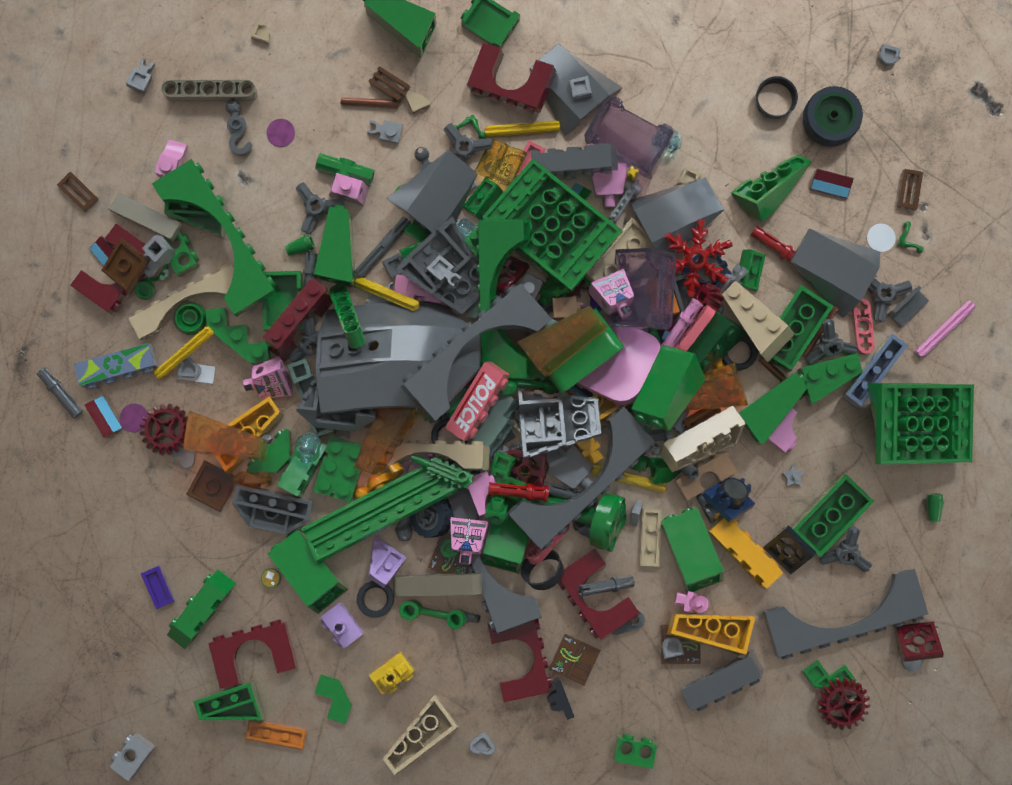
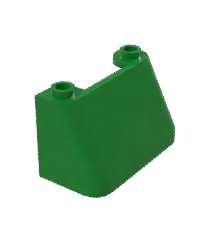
M591 308L587 309L581 314L583 318L548 345L543 343L535 349L536 354H534V357L561 394L624 347V344L596 308L594 310Z

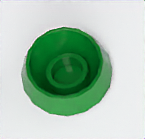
M185 302L179 305L173 316L174 325L177 330L186 335L199 333L204 329L207 322L204 308L194 302Z

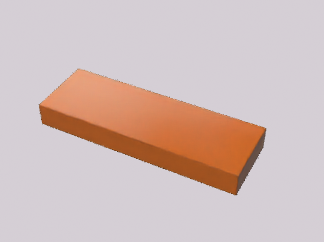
M249 720L245 739L303 750L307 730L258 720Z

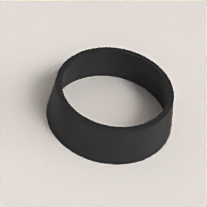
M781 76L769 77L757 89V107L763 115L769 118H782L791 113L797 105V89L787 78ZM778 83L785 86L791 93L792 104L785 114L771 115L760 106L758 96L766 85Z
M551 550L542 561L548 559L556 560L559 562L558 568L552 577L540 583L530 582V573L537 564H530L527 558L524 560L521 566V576L533 589L547 590L554 587L561 580L564 567L556 551Z

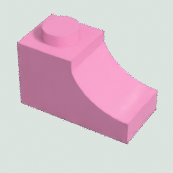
M168 139L164 152L159 156L155 174L162 178L183 165L188 146Z
M794 409L789 411L766 440L782 453L786 451L791 452L797 444L795 442L797 436L794 435L792 428L793 419L797 413Z
M487 471L475 475L472 479L473 484L468 486L480 518L485 517L486 502L489 497V482L496 483L493 475L489 476Z

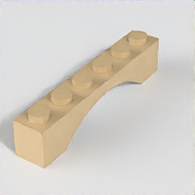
M224 265L218 269L219 272L213 275L209 273L201 277L200 282L196 284L194 282L184 286V290L168 294L166 296L167 299L151 303L149 305L150 308L144 311L140 309L132 313L133 316L129 320L138 338L144 341L159 333L169 315L179 305L190 299L204 295L225 296L231 285L234 266Z
M380 439V443H373L372 466L388 468L395 463H401L402 465L410 460L413 454L418 456L423 454H442L456 461L464 469L489 471L490 447L483 445V442L472 441L471 445H465L464 441H453V444H446V441L436 440L435 444H428L426 440H416V443H410V440H398V443H392V440Z

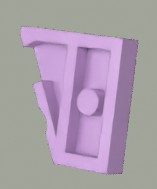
M376 536L372 545L368 577L385 588L407 557Z

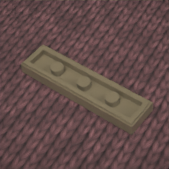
M118 193L108 208L111 212L172 242L182 228L180 222Z

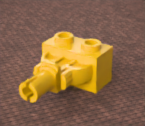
M401 651L372 672L369 677L382 695L386 692L389 695L398 688L396 686L401 681L406 683L414 677L412 673L415 669Z

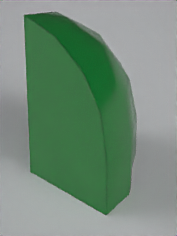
M415 219L412 224L409 223L404 229L405 234L417 243L425 240L431 234L429 230L424 228Z
M662 457L648 458L647 467L651 468L652 474L649 478L653 484L670 482L681 472L679 470L672 472Z

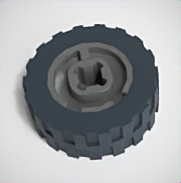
M444 498L411 515L410 523L414 531L419 536H424V538L443 536L451 528V517L454 518L451 504Z

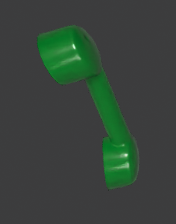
M508 378L507 386L500 390L499 393L505 395L514 394L517 387L538 388L539 391L546 394H554L559 391L550 380L535 381Z
M417 600L406 601L399 608V613L405 620H413L421 615L447 620L448 626L453 630L460 629L466 624V615L460 609H454L450 612L423 607Z

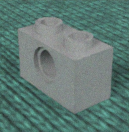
M135 733L133 736L129 735L123 742L125 747L122 751H117L111 758L113 763L110 768L127 781L135 776L156 747L138 733ZM128 751L135 753V760L128 759Z

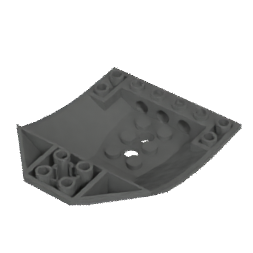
M392 302L355 305L354 308L364 332L366 343L356 351L351 352V347L343 332L336 309H328L318 333L315 367L321 414L374 408H418L401 389V386L404 384L402 380L410 373L415 375L419 371L417 367L423 361L427 360L430 362L434 358L432 354L440 347L444 350L449 345L447 341L455 334L459 337L463 333L461 329L467 324L442 304L419 302V309L415 312ZM481 335L468 341L458 352L452 363L447 382L449 402L480 371ZM377 342L379 344L378 348L370 351L369 346Z

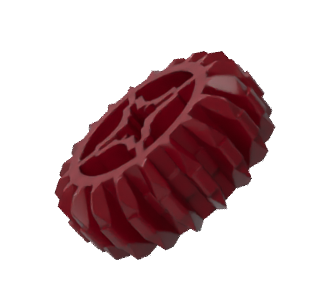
M169 403L166 408L164 404H160V410L153 406L154 412L152 413L148 410L147 414L149 417H142V420L146 422L145 424H140V427L145 429L140 432L141 436H145L142 442L147 443L146 448H153V453L156 454L159 451L161 456H164L165 452L169 456L172 455V449L179 453L177 446L184 449L186 447L183 444L184 440L190 442V439L186 437L187 435H192V432L187 430L193 427L191 423H187L190 417L185 416L186 412L184 410L180 411V407L177 405L173 408V405ZM164 415L174 416L172 419L170 418L167 421H161L159 419L161 416ZM180 422V433L177 436L175 428L178 426L177 423ZM155 423L157 425V431L155 432V436L153 437L152 427ZM161 424L167 426L172 435L165 433ZM165 438L173 440L169 444H158L160 440L163 441Z
M843 677L842 682L839 678H836L834 684L832 681L828 682L830 685L828 688L826 686L822 687L825 691L824 693L818 692V695L822 698L817 700V704L820 705L817 707L818 712H821L820 717L825 719L827 725L831 724L834 729L839 726L840 730H844L846 725L851 730V724L858 726L857 721L859 719L864 721L862 715H868V711L865 708L870 707V704L867 702L870 700V697L866 695L867 690L862 688V684L860 682L856 683L853 678L848 681L847 677ZM844 690H851L857 696H846ZM843 699L846 701L845 705L843 706L844 709L840 705L842 704ZM830 711H840L843 717L834 716Z

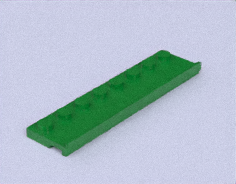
M421 466L301 529L315 561L320 563L458 492L455 485L452 486L451 481L445 483L444 478L438 480L437 475L431 477V474L427 475L426 467Z

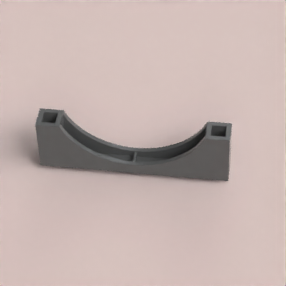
M521 283L517 287L514 285L509 287L505 291L506 296L503 299L500 297L495 299L490 304L492 308L488 312L485 309L476 316L478 320L474 324L471 322L466 324L461 329L463 333L459 337L456 334L447 341L449 345L444 350L441 347L432 354L434 358L430 362L427 360L423 361L417 367L419 371L415 375L410 373L402 380L404 384L401 386V389L431 423L436 421L450 408L447 394L450 368L458 352L468 341L482 333L496 329H516L533 335L551 320L550 316Z
M619 407L606 419L609 434L606 459L597 477L585 490L573 498L555 504L542 505L519 500L507 512V515L537 548L545 549L550 546L554 536L557 534L561 535L568 528L566 525L570 521H576L582 515L581 511L585 507H591L596 502L595 498L599 494L603 495L610 489L609 485L614 480L618 481L621 479L628 467L632 468L639 461L638 457L642 454H647L653 448L651 445L655 441L625 407Z
M456 484L458 492L446 497L447 501L451 504L453 517L478 520L479 514L469 489L464 487L459 489L458 484ZM472 554V564L468 566L471 573H482L483 596L485 598L482 604L485 612H490L492 619L489 620L492 631L496 630L497 634H501L542 618L535 598L518 595L504 588L486 570L480 555Z
M911 568L893 573L889 588L880 604L869 615L847 626L836 628L812 626L793 616L784 606L762 611L775 656L781 657L782 660L793 657L792 653L799 651L800 654L809 653L813 647L819 646V649L831 646L830 643L834 641L838 643L849 641L848 637L855 635L856 638L868 635L867 632L875 630V633L887 630L886 626L893 625L894 627L905 625L904 621L912 619V622L923 620L924 615H928L916 571Z

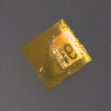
M491 138L493 148L484 151L475 172L492 181L509 186L516 178L527 153L524 150L509 146L505 142Z

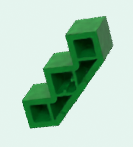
M225 307L206 309L207 326L213 330L218 338L252 365H258L272 359L271 351L265 342L251 343L250 330L247 325L230 326L229 312Z
M219 569L213 575L209 573L203 580L204 585L199 592L189 598L186 602L187 607L178 618L175 617L169 624L171 629L167 636L184 649L193 642L202 627L211 619L219 605L228 597L236 585V582Z

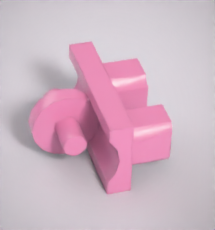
M689 591L687 595L677 593L675 604L684 606V611L703 613L708 610L709 601L706 597Z

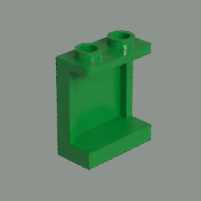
M472 0L470 9H466L461 15L462 27L486 43L502 48L519 23L520 14L516 11L512 13L494 0Z

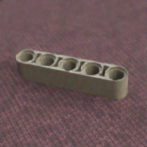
M167 80L161 87L162 93L169 101H253L258 94L254 83L250 80ZM228 87H232V88H233V92H232V93H230V94H225V93H224V91H225L226 88H228ZM247 87L253 88L250 94H244V89ZM169 88H176L173 94H167ZM188 88H195L194 93L186 94ZM207 88H214L213 93L205 94Z
M482 573L393 576L394 596L483 594Z

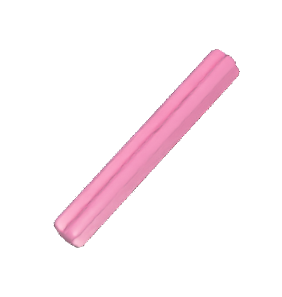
M967 301L918 347L915 353L920 358L925 357L976 306L971 301Z

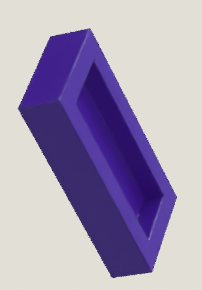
M160 566L141 573L156 609L175 601Z

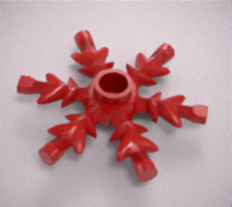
M700 219L697 220V230L691 229L695 237L691 238L695 243L691 248L687 247L686 240L684 243L682 242L680 234L675 238L669 232L666 233L664 239L672 244L668 248L679 249L676 253L683 252L685 257L682 261L675 258L676 262L667 261L666 263L669 266L659 270L662 277L669 273H672V277H674L679 269L682 273L684 267H689L691 272L685 276L689 277V279L684 283V287L689 286L687 296L690 297L695 296V286L700 288V283L697 279L701 278L698 274L700 269H705L706 276L709 273L712 282L715 281V278L722 284L727 282L728 278L720 273L723 271V268L714 267L716 263L709 264L707 259L709 256L717 258L715 254L725 255L726 253L723 250L733 247L731 240L720 244V239H718L713 247L710 243L707 250L703 249L701 244L706 241L703 238L707 235L708 230L703 231L705 220ZM696 254L698 259L693 261L692 258Z

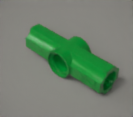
M322 153L319 154L315 166L316 170L332 174L334 177L338 173L361 180L368 186L371 185L375 173L374 169L358 165L352 160L342 157L338 159Z

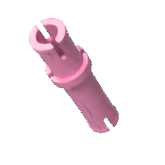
M692 298L685 311L679 315L678 322L662 345L675 347L687 327L695 321L694 317L703 306L702 303Z

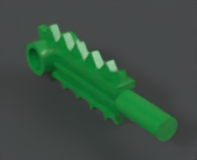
M415 454L411 457L412 462L426 467L427 475L431 474V477L437 475L438 480L444 478L445 483L451 481L452 486L458 484L459 489L462 487L468 489V486L473 484L472 479L474 475L469 473V469L463 471L462 466L456 469L455 464L449 466V462L442 463L441 458L437 459L435 457L434 459L427 460Z

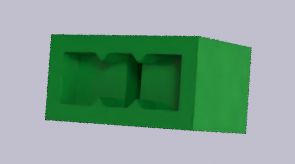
M179 231L173 241L180 240V246L174 249L175 254L169 263L175 274L181 277L199 267L197 261L200 259L195 250H190L188 246L190 240L187 235ZM164 238L167 241V243L172 247L173 242ZM189 257V263L182 266L181 259Z
M622 734V737L617 736L613 760L614 762L653 769L657 744L653 743V739L642 737L641 740L634 739L633 735ZM626 743L630 744V752L622 753L621 746ZM644 747L650 749V754L647 757L640 756V750Z

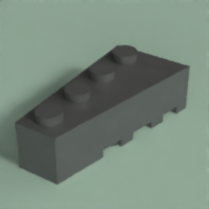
M612 144L584 146V150L581 147H567L566 151L551 148L547 149L548 153L531 150V160L532 158L535 159L557 178L574 179L576 175L591 177L594 176V173L611 174L613 170H618L617 147Z
M755 651L747 652L748 656L744 659L737 657L727 664L728 667L726 668L724 666L718 667L710 673V676H707V674L684 685L681 688V692L690 710L697 709V711H701L707 708V704L712 701L715 703L722 701L726 698L724 695L730 692L734 695L742 691V687L747 684L753 686L759 683V678L762 677L764 669Z

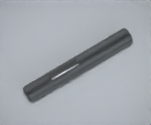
M405 216L402 217L356 268L355 273L359 277H363L396 242L407 225L411 224V221Z

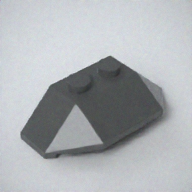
M237 484L232 504L249 527L287 535L309 521L313 501L296 495Z

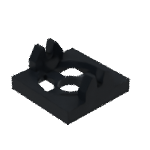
M789 525L779 530L763 547L790 574L794 573L817 553ZM781 538H790L794 543L792 545L786 544ZM777 544L781 547V554L778 551ZM798 547H800L803 550V555L801 557H799L796 554V549ZM784 548H790L793 551V555H788Z
M560 678L552 679L555 690L551 691L547 696L548 703L552 702L550 704L551 710L558 712L564 710L567 720L574 718Z

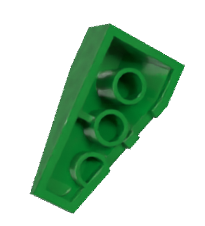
M795 155L778 164L776 169L768 173L767 171L760 173L761 177L753 181L751 179L744 181L731 192V195L749 216L764 221L777 210L812 162L810 159Z

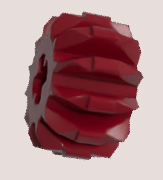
M710 283L707 285L702 284L701 289L697 288L694 299L703 305L698 313L706 305L719 312V307L723 306L722 301L725 299L722 295L723 291Z

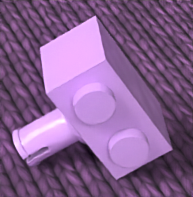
M342 602L321 616L323 620L321 624L327 631L331 630L334 634L333 640L339 647H347L364 634Z

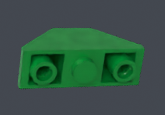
M289 429L279 430L274 436L275 440L271 445L269 443L266 444L261 450L262 454L258 458L254 457L247 464L248 469L246 471L248 473H279L288 464L292 456L291 431Z

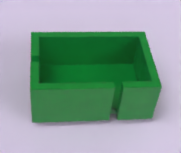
M301 271L264 272L266 277L271 276L276 284L274 287L276 293L262 301L263 330L265 332L270 329L303 289V273ZM302 324L297 331H304Z
M330 436L325 453H328V457H323L313 492L330 497L335 494L334 498L350 503L353 502L354 492L357 489L369 447Z

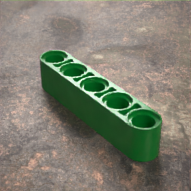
M342 283L336 284L330 288L329 292L349 346L351 348H359L366 343L364 332L346 285Z

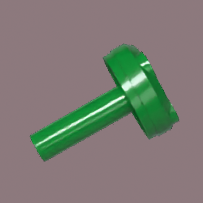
M605 493L596 509L585 507L581 511L582 515L576 522L591 526L589 536L591 546L604 551H613L626 522V499L624 497ZM548 495L547 503L543 501V505L560 503L566 500Z

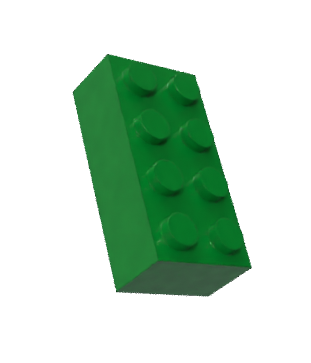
M800 285L779 315V318L791 328L794 335L769 361L786 372L792 371L832 310L833 305Z
M843 474L791 528L817 552L815 554L816 557H822L873 504L874 500L847 474Z

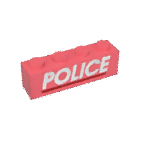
M484 362L445 428L463 441L473 439L478 433L477 428L480 423H483L488 417L487 412L489 408L496 404L499 398L497 395L500 390L507 386L509 382L507 379L510 374L493 362Z

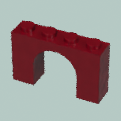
M483 43L467 83L471 93L476 96H488L490 100L499 102V100L504 101L506 105L513 108L517 106L522 107L528 113H541L557 72L554 65L536 60L527 82L518 89L506 90L498 86L496 82V75L504 53L499 47Z
M115 224L104 238L115 247L121 238L125 239L142 254L146 253L142 249L146 244L118 224ZM83 270L79 272L70 285L110 314L117 312L122 305V299L131 293L125 291L117 283L102 284Z
M311 278L263 336L269 350L276 356H280L284 362L297 348L294 336L302 322L312 312L322 317L333 304L329 291L325 286Z
M594 548L564 569L563 576L558 585L562 591L566 588L570 594L567 597L573 607L575 605L578 606L581 610L578 614L583 622L588 621L592 627L589 630L594 638L597 639L599 637L602 641L636 618L640 613L629 597L609 610L597 611L590 608L584 602L583 597L579 596V593H582V591L578 592V586L584 585L590 577L607 566Z
M281 619L269 622L270 626L263 628L262 624L250 627L251 631L246 633L243 630L235 631L228 638H225L224 635L213 637V642L208 644L220 689L242 682L236 657L240 646L248 640H259L270 648L277 673L298 667L287 621L282 623Z
M539 619L501 634H497L496 630L492 631L490 624H488L491 644L509 640H520L528 644L534 653V663L527 674L522 677L500 681L503 702L550 693L549 688L553 687L551 677L546 676L545 668H549L546 656L542 657L541 649H545L542 637L538 638L537 630L540 629Z

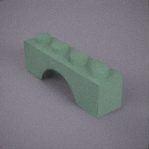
M306 358L287 365L301 399L305 392L308 391L311 381L314 380L313 372ZM309 422L316 439L335 432L334 429L314 427Z

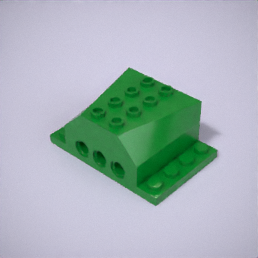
M533 158L482 216L483 220L530 219V239L522 243L514 251L544 276L558 284L559 282L562 283L571 292L623 233V230Z
M867 383L876 432L875 464L972 462L974 384Z

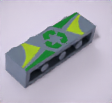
M894 334L887 336L864 366L863 372L857 375L842 397L856 408L861 407L869 397L867 383H880L908 345Z
M150 343L74 363L79 386L86 387V390L98 387L97 384L102 382L105 384L114 383L120 377L124 379L135 377V373L138 372L147 374L153 372V368L158 367L153 345Z

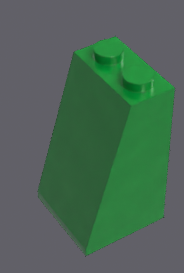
M363 0L369 17L414 54L422 58L437 25L436 13L406 0Z
M329 206L314 275L321 281L335 284L342 283L355 288L352 217L349 210H346L344 206Z
M662 345L632 407L637 422L651 425L659 430L670 431L706 380L694 353Z
M797 372L791 374L738 412L746 423L745 428L758 445L766 442L808 387L805 384L808 382L802 374H797Z
M505 497V499L509 500L508 512L517 502ZM522 498L523 501L538 504L539 500L531 499V501H527L525 498ZM507 514L502 524L494 525L491 523L483 551L482 563L519 574L529 538Z
M687 508L682 511V514L666 516L661 521V527L686 593L688 594V591L695 592L722 582L724 570L698 508Z
M299 529L290 532L284 541L275 544L268 553L269 557L305 605L317 614L348 590L325 560L320 563L315 561L307 539Z

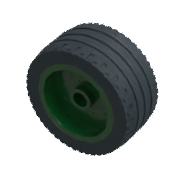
M839 86L823 88L809 99L804 108L803 125L805 131L814 142L820 145L833 147L844 144L857 133L861 126L863 118L862 105L857 96L848 89Z

